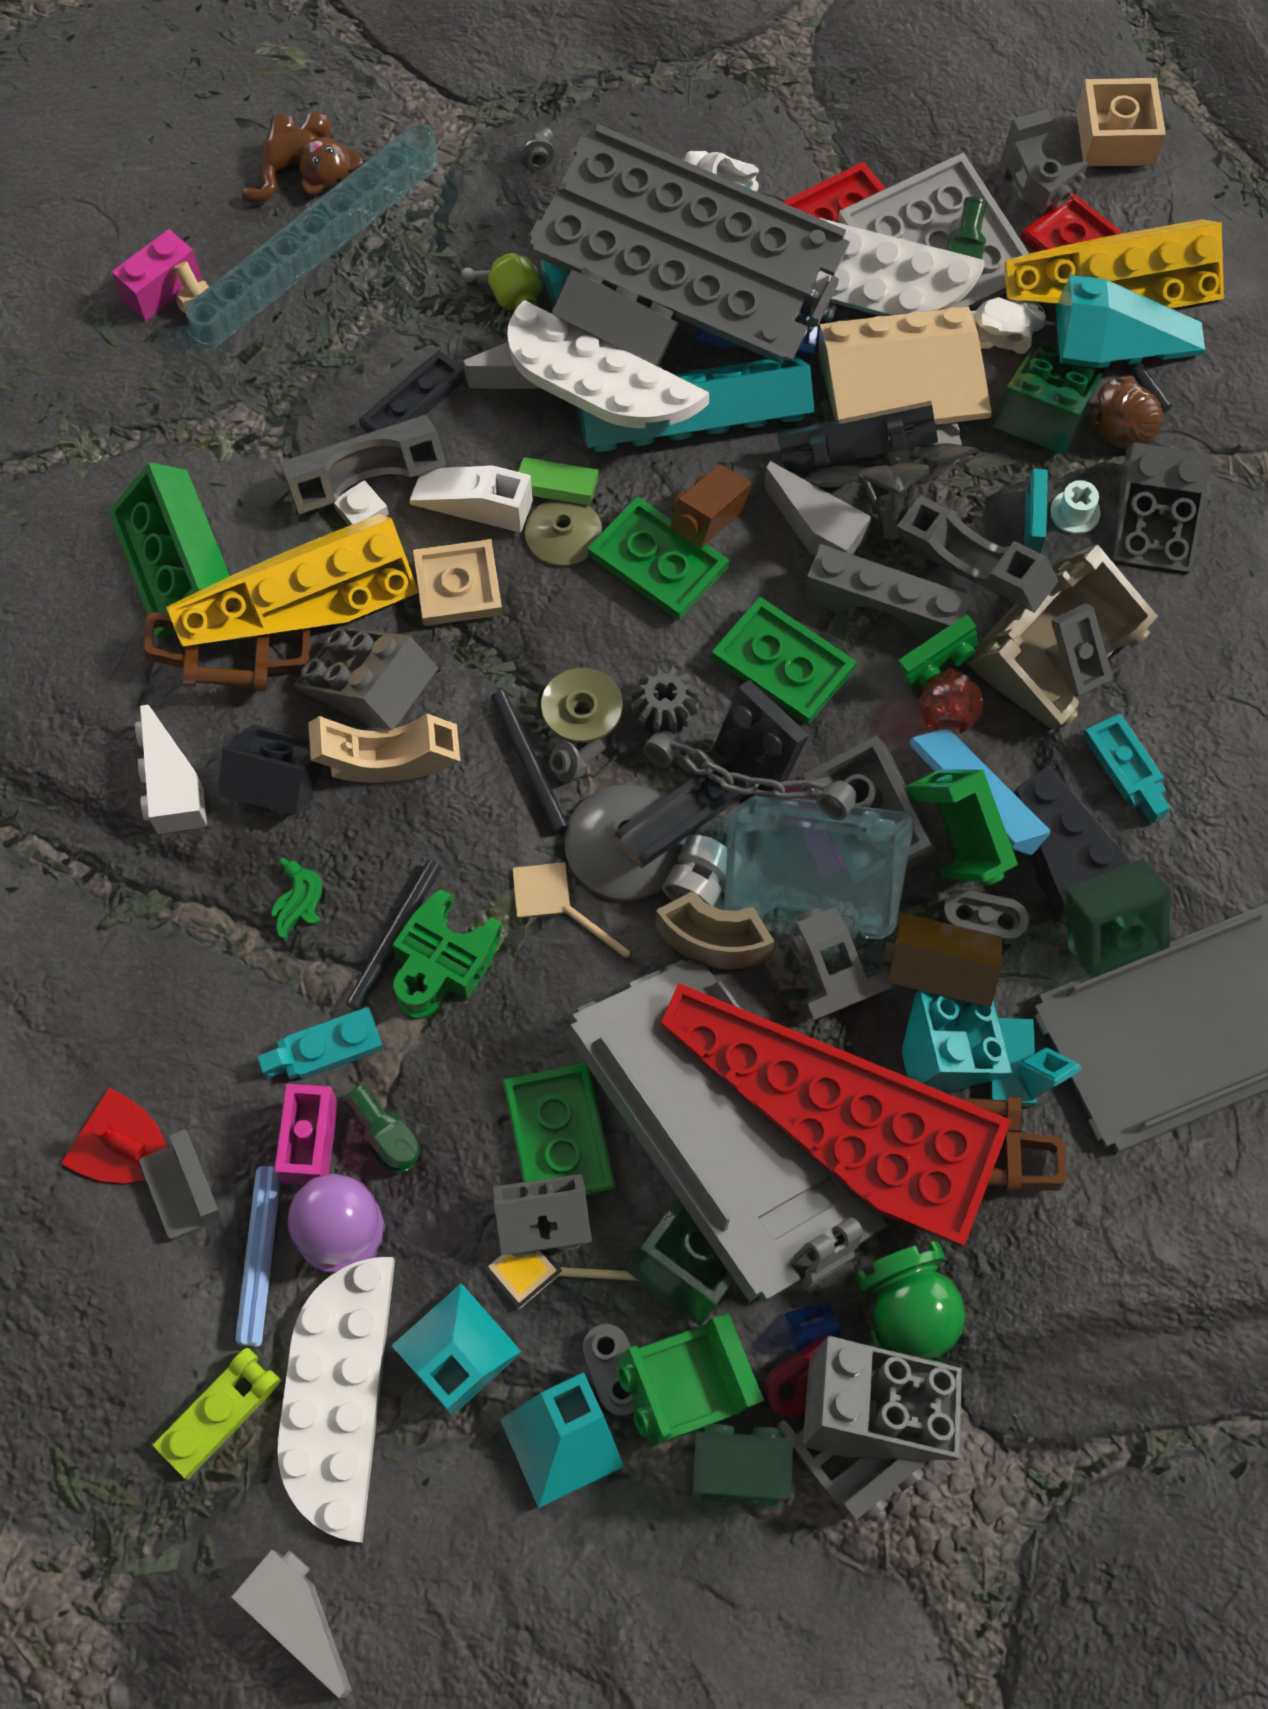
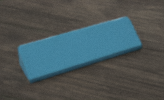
M942 729L913 737L909 741L910 746L934 771L939 769L984 770L1013 850L1032 855L1050 835L1049 828L951 730Z

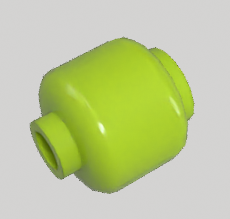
M509 253L498 258L492 264V270L488 276L489 286L499 305L505 310H516L524 300L536 305V299L542 292L543 284L532 262L527 257L515 253Z

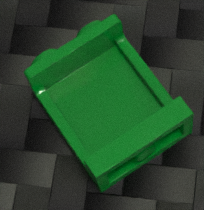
M939 769L906 785L912 802H936L956 856V860L953 863L939 869L941 878L958 880V883L979 882L981 886H986L1002 880L1005 877L1003 872L1018 865L984 770Z
M729 1312L711 1318L704 1326L638 1348L637 1345L629 1347L617 1358L619 1362L617 1365L619 1382L624 1391H630L636 1407L634 1410L636 1427L642 1437H647L651 1448L750 1412L764 1401Z

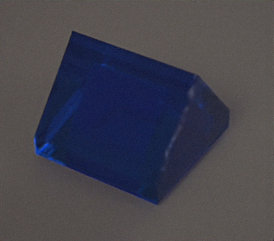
M822 1301L785 1314L797 1353L814 1341L825 1340L827 1336L841 1339L840 1322L828 1301Z

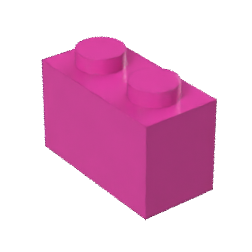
M170 229L165 231L112 271L122 301L146 322L175 300L178 290L183 286L174 269L176 265L187 261L197 282L202 279L193 249Z
M286 1084L275 1173L284 1185L304 1186L312 1178L329 1175L338 1100L329 1086Z

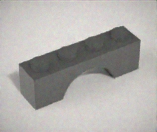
M422 415L279 462L291 499L299 514L335 503L345 489L370 477L385 474H400L413 477L446 466L437 430L427 415Z
M921 495L897 525L911 551L1033 613L1038 610L1058 583V579L1046 556L1015 541L1010 547L994 544L968 528L950 509Z
M821 544L807 576L804 601L839 613L852 607H870L882 610L904 622L912 631L915 639L926 642L968 613L973 596Z

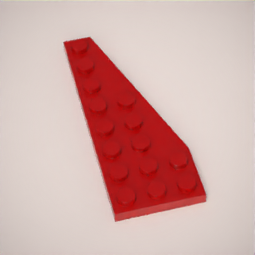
M678 983L661 1021V1027L877 1213L960 1248L965 1246L1009 1128L1010 1119Z

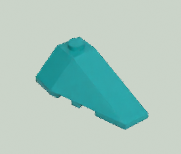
M1069 275L1055 307L1060 363L1101 368L1109 367L1111 361L1126 359L1128 364L1140 363L1143 357L1157 356L1162 360L1203 355L1205 351L1202 322L1108 280Z

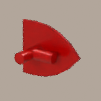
M109 1088L61 1164L80 1175L103 1183L124 1185L147 1182L139 1160L168 1146L160 1128L145 1109L128 1097Z

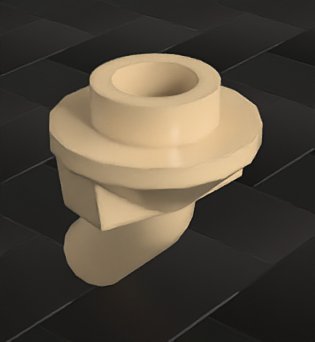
M185 261L174 267L183 285L176 294V302L179 309L184 313L195 315L192 303L208 291L210 287L204 280L197 282L188 262Z

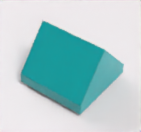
M1046 1047L1021 1061L1018 1069L1034 1100L1080 1072L1081 1065Z

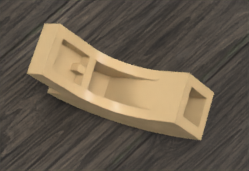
M425 714L404 726L394 728L393 731L355 729L320 716L308 723L311 761L330 766L332 777L367 783L411 780L437 773L460 762L457 724L430 714Z

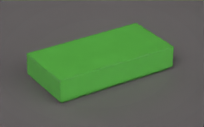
M523 457L519 472L531 475L532 496L591 506L598 482L599 470Z

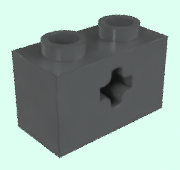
M582 1174L493 1187L501 1255L512 1254L524 1257L534 1254L537 1250L555 1247L561 1250H571L578 1248L583 1243L592 1242ZM547 1216V1220L539 1221L538 1217Z

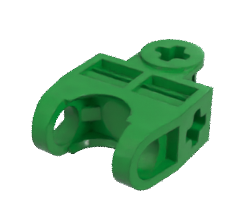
M439 890L434 893L413 914L392 945L395 958L404 963L394 979V991L400 1010L406 1016L413 1019L427 1018L437 1010L449 990L468 1000L492 962L502 935V922L491 917L483 927L478 925L476 929L469 933H455L448 929L447 923L449 921L446 919L452 908L454 895L445 890ZM422 987L425 989L424 993L419 992ZM410 990L415 991L413 996L410 995Z

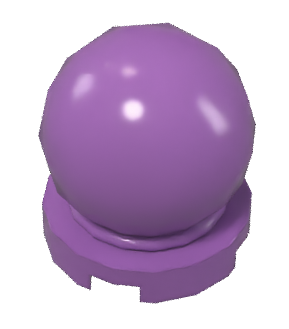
M339 1174L312 1178L296 1193L289 1208L287 1226L291 1241L311 1267L325 1273H335L355 1262L376 1257L377 1249L382 1242L383 1231H385V1223L374 1196L363 1183L347 1175Z

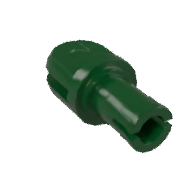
M966 197L963 201L964 206L959 228L950 233L947 251L982 259L986 238L981 233L987 201L979 197Z
M365 1084L357 1086L343 1098L342 1103L347 1106L363 1127L362 1142L377 1162L388 1172L399 1174L409 1171L419 1157L420 1146L416 1137L397 1113H385L368 1091Z

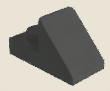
M1084 603L1051 620L1057 644L1047 648L1046 653L1076 695L1080 696L1113 679L1093 606Z

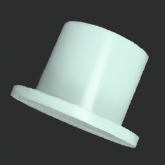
M1074 481L1053 500L1050 515L1056 527L1072 535L1085 534L1095 528L1101 515L1100 506L1098 505L1099 493L1095 486L1086 481Z

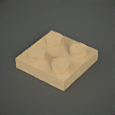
M491 539L413 550L424 626L503 615Z

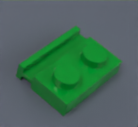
M967 614L899 659L902 679L911 692L919 687L923 689L930 687L941 678L943 671L954 664L960 666L975 655V650L979 648L977 632L975 631L977 626Z

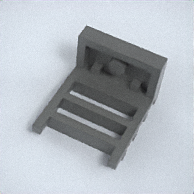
M785 1420L776 1425L787 1439L790 1447L795 1450L804 1462L807 1470L813 1474L822 1486L825 1494L831 1498L840 1510L839 1512L844 1519L857 1520L859 1517H862L867 1522L887 1506L888 1503L884 1497L898 1486L901 1491H904L924 1475L920 1467L928 1460L857 1458L830 1480L820 1466L834 1454L820 1451L812 1457L806 1447H803L804 1428L795 1434Z

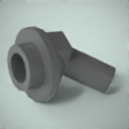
M545 127L539 132L534 133L520 149L519 159L525 168L539 170L547 167L554 159L555 151L550 143L553 139V133L549 128Z
M600 739L588 742L580 750H577L570 742H559L553 748L550 756L551 770L561 782H571L577 777L584 776L588 767L587 764L602 753L606 747Z

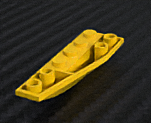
M1204 219L1083 241L1004 260L1007 299L1058 303L1069 275L1108 280L1168 308L1224 299L1222 223Z
M377 514L240 571L167 606L166 610L181 645L189 646L345 623L417 594L419 591L392 518Z

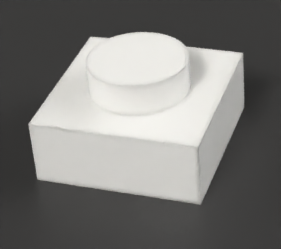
M365 480L339 496L337 501L333 503L335 510L349 526L377 514L389 515L386 504Z

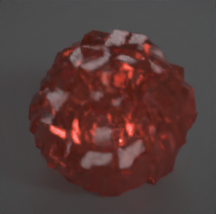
M950 668L947 671L940 672L938 675H934L928 681L918 702L927 728H933V730L938 731L939 720L950 724L960 721L959 734L971 729L974 723L979 721V715L984 707L982 691L977 686V682H973L968 675L962 672H955L954 669Z

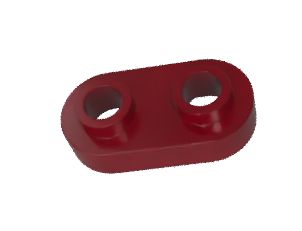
M824 1340L812 1342L766 1376L762 1387L763 1398L766 1404L777 1414L784 1417H793L805 1411L809 1358ZM789 1382V1392L784 1396H779V1387L783 1383Z

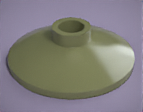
M553 499L542 503L534 509L525 525V539L531 553L543 563L555 567H571L589 559L587 548L602 533L600 518L590 506ZM569 524L566 528H560L557 525Z
M574 668L560 673L549 682L542 695L541 709L547 726L557 736L571 742L585 743L603 738L616 727L622 715L623 701L618 686L609 676L591 668ZM579 708H587L590 711L585 715L575 713Z

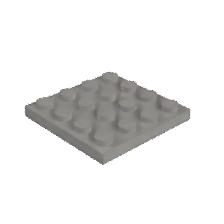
M964 152L840 210L837 217L841 224L947 250L950 233L959 228L964 199L966 197H979L986 200L987 207L981 228V233L986 238L982 258L985 262L984 269L972 290L960 302H955L945 309L969 306L970 310L983 302L1006 293L1004 260L1029 254Z

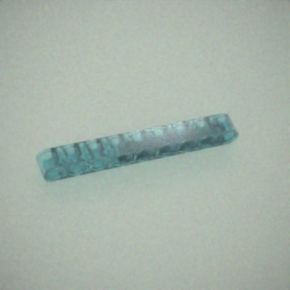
M415 125L405 130L187 305L186 316L196 343L202 347L211 348L224 342L434 172L438 166L435 134L432 129L424 125Z

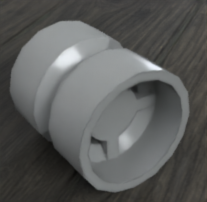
M690 835L678 855L680 864H676L671 868L662 886V890L672 901L695 891L705 903L714 907L721 893L719 884L727 882L737 858L731 850L714 839L702 835Z

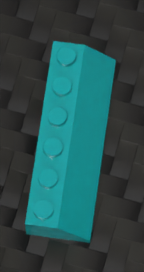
M796 355L792 362L784 360L783 364L768 358L672 373L709 392V404L703 410L684 421L672 425L669 424V420L645 423V428L624 427L604 421L577 407L584 442L588 448L594 447L596 452L614 450L617 448V443L632 441L634 446L648 445L655 442L654 437L669 435L671 440L686 439L692 436V431L704 429L709 434L723 433L730 430L729 425L744 423L746 428L761 427L767 424V419L781 417L783 422L799 421L804 419L805 413L814 412L810 365Z

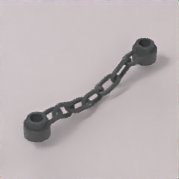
M664 730L660 733H654L643 746L646 758L655 766L667 768L675 759L683 761L697 775H706L711 780L719 783L722 788L738 794H753L775 799L809 797L816 800L819 809L826 816L834 820L845 819L855 806L856 792L851 785L844 781L838 780L827 785L808 780L778 782L770 779L753 778L734 772L729 773L726 769L716 765L703 750L693 749L688 745L680 743L678 738L669 731ZM679 749L687 751V753L681 755L679 754ZM698 755L704 760L702 769H699L694 764L698 760ZM714 770V771H716V772L722 774L723 777L721 778V777H719V776L713 774L712 771ZM733 779L746 782L747 789L734 786ZM758 784L773 786V792L757 790ZM802 787L803 792L785 793V788ZM815 789L822 791L819 795L813 793Z

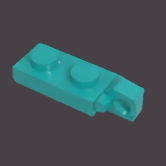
M1119 713L1085 729L1082 735L1083 739L1125 802L1127 801L1132 809L1139 806V810L1151 825L1165 819L1170 806L1162 796L1166 791L1162 783L1164 777L1123 716Z
M369 1007L288 1035L286 1036L287 1038L277 1042L279 1048L258 1056L262 1073L267 1080L284 1073L288 1074L289 1079L301 1077L304 1080L381 1052L384 1048Z

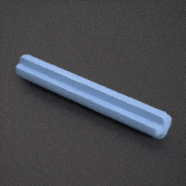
M272 1166L258 1167L255 1175L235 1338L236 1343L246 1347L260 1346L263 1337L281 1180L275 1173V1167Z

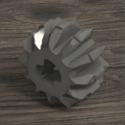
M673 665L668 673H662L661 669L656 666L653 669V677L644 673L641 674L639 685L634 686L631 690V698L634 700L631 703V711L634 716H640L639 725H641V728L653 724L654 733H660L662 728H668V731L673 734L677 732V725L688 729L689 725H691V716H696L699 711V703L696 701L699 697V690L697 686L691 685V677L688 673L677 677V670Z

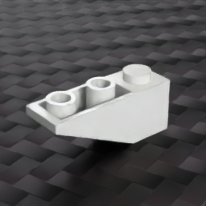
M496 466L437 468L419 475L410 498V505L521 533L533 501L531 475Z
M140 706L141 722L135 723V732L138 745L143 746L144 758L138 759L140 780L142 783H146L147 795L141 796V810L144 820L151 821L157 834L207 827L204 789L196 772L150 706Z

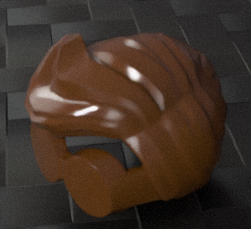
M1133 376L1118 377L1102 386L1098 393L1099 406H1095L1091 413L1089 427L1102 440L1124 450L1133 443L1148 444L1155 439L1161 429L1164 418L1161 403L1156 396L1138 385Z

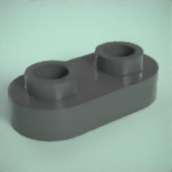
M972 890L953 892L947 898L942 910L944 923L999 935L1002 938V944H1012L1020 940L1029 924L1027 910L1019 902ZM960 910L966 911L970 915V919L961 920L956 915V912ZM1007 920L1012 928L1003 929L999 926L998 921Z
M601 1324L595 1326L587 1333L583 1342L584 1358L600 1403L605 1411L615 1417H629L634 1414L636 1409L631 1394L628 1398L620 1400L613 1395V1389L617 1384H620L617 1375V1365L619 1364L617 1358L630 1345L626 1335L620 1328L611 1324ZM605 1339L612 1341L615 1345L614 1351L609 1355L600 1354L597 1350V1345L600 1341Z

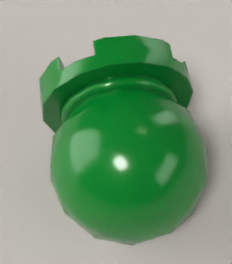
M931 1241L927 1244L928 1252L919 1254L916 1246H912L873 1262L872 1265L875 1273L866 1276L864 1271H858L854 1275L861 1294L867 1295L872 1293L876 1296L872 1314L876 1332L885 1346L893 1352L926 1360L938 1358L953 1348L963 1332L966 1316L962 1296L953 1282L936 1272L938 1266L946 1260L937 1241Z

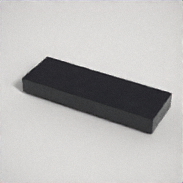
M438 350L359 419L360 427L367 433H371L426 415L466 380L465 370Z

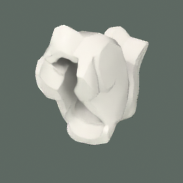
M688 151L683 158L686 162L742 186L750 185L752 190L758 191L759 185L755 179L759 169L753 164L732 159L719 152Z
M996 297L983 302L976 311H971L978 331L980 348L990 349L996 346L1007 350H1014L1017 354H1024L1031 347L1033 331H1039L1046 323L1045 312L1042 306L1035 301L1006 300Z

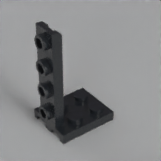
M748 680L738 687L713 746L722 756L715 764L726 769L729 773L734 772L753 778L784 782L788 780L809 735L753 682ZM714 770L712 771L713 774H715V775H717V776H719V777H721V778L723 777L722 774H720V773H718V772H716V771H714ZM696 775L619 828L613 837V841L642 869L745 795L722 788L719 783L711 780L706 775ZM733 779L734 786L747 789L746 782ZM758 784L757 790L773 792L774 787ZM765 797L769 802H771L773 799H775V798H767V797Z

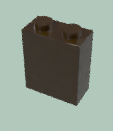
M900 913L897 927L889 925L881 965L889 967L887 983L988 1007L992 1006L1002 969L1001 936Z

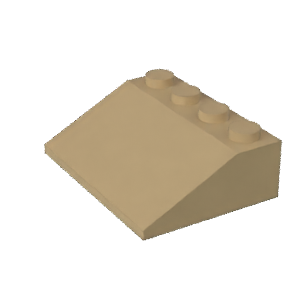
M969 306L820 324L818 362L835 420L926 401L932 402L935 425L991 418L992 411L979 336Z

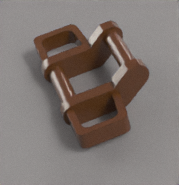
M151 612L146 618L144 642L146 659L184 668L183 686L196 687V683L254 687V691L266 692L267 675L301 672L305 664L309 662L310 628L236 638L238 640L257 641L255 671L198 667L199 644L186 646L185 655L157 649L153 646V634L156 628L174 629L168 614ZM269 637L300 638L302 640V655L297 659L268 661Z
M1006 1096L1005 1100L959 1098L1011 1120L1002 1144L1003 1168H993L987 1186H1004L1005 1191L1019 1192L1020 1190L1060 1191L1064 1187L1067 1180L1064 1140L1056 1136L1020 1132L1021 1097ZM1020 1147L1050 1151L1054 1156L1055 1176H1022Z

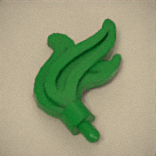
M280 858L278 862L284 868L283 874L293 881V888L278 898L272 909L273 918L278 917L277 931L279 938L285 942L289 931L301 918L309 925H315L320 922V917L315 914V909L322 894V880L316 872L303 869L295 861L289 862L285 858Z

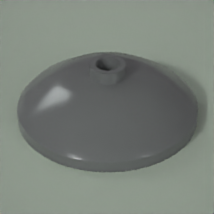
M621 784L601 789L588 796L578 805L568 821L569 826L565 831V854L572 873L585 888L600 897L619 902L641 901L663 892L662 886L671 868L676 864H680L678 855L689 836L642 869L613 841V837L619 828L663 799L664 795L644 786Z

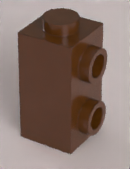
M718 464L708 474L702 473L694 483V486L687 492L682 490L676 496L671 507L674 515L670 529L703 548L742 513L752 483L722 464Z

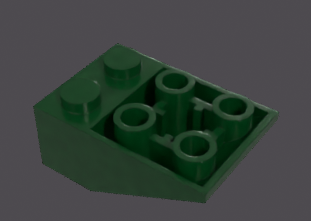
M1034 343L1007 386L993 427L1065 455L1105 369L1060 363L1059 349L1049 344L1039 345Z

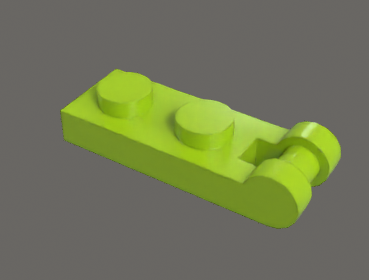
M250 1348L241 1351L218 1379L153 1444L157 1451L187 1480L271 1395L281 1382V1379L272 1370L266 1372L257 1363L259 1358ZM243 1377L252 1385L251 1390L244 1397L234 1388Z

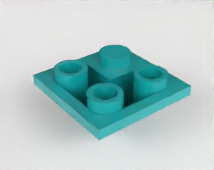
M921 990L915 993L902 1047V1055L908 1078L948 1093L1004 1078L1012 1074L994 1002H992L991 1007Z
M462 1283L391 1345L451 1416L459 1411L522 1353Z
M584 1372L538 1394L500 1420L538 1509L624 1468L610 1430Z

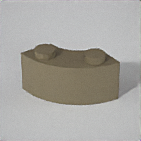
M692 891L656 910V930L675 951L690 960L693 959L696 963H704L708 967L718 969H742L756 966L772 959L775 941L753 906L738 911L720 910L705 903L695 891Z

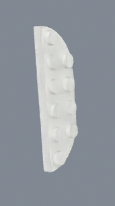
M822 219L845 229L844 239L850 241L849 247L834 275L839 278V282L830 303L879 316L942 310L955 302H960L972 290L985 266V262L982 259ZM819 271L815 290L818 293H822L827 281H830L832 276Z
M525 300L517 307L508 325V344L512 361L517 370L536 386L604 421L631 428H645V423L669 420V424L672 425L696 415L709 404V392Z
M393 1257L369 1258L338 1270L323 1281L304 1304L297 1318L291 1340L278 1436L280 1474L285 1489L296 1508L305 1518L324 1532L339 1539L356 1543L363 1542L395 1265Z

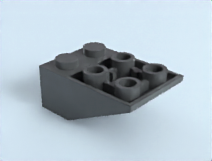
M1133 443L1126 448L1119 488L1112 561L1192 572L1213 454Z
M338 626L337 629L327 635L324 646L314 659L310 660L302 668L301 676L293 687L297 691L367 726L393 731L436 673L438 667L411 636Z
M827 1336L809 1358L803 1447L853 1458L957 1461L960 1454L962 1368Z

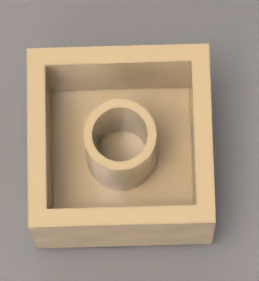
M1157 78L1085 79L1076 110L1083 161L1087 160L1088 166L1156 165L1166 135Z

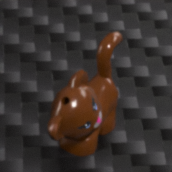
M320 113L307 114L304 125L299 130L291 116L274 115L270 119L269 132L264 141L261 154V178L264 185L261 189L245 187L241 195L244 200L252 203L268 202L277 192L275 172L299 164L300 173L303 177L302 187L304 192L309 196H316L323 189L340 184L348 174L361 168L363 163L362 157L353 150H346L336 139L331 138V122L326 115Z

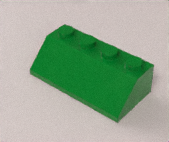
M148 462L108 512L147 615L151 612L168 614L167 606L230 577L188 471L186 469ZM158 627L154 630L156 637L163 638L176 633L175 629Z

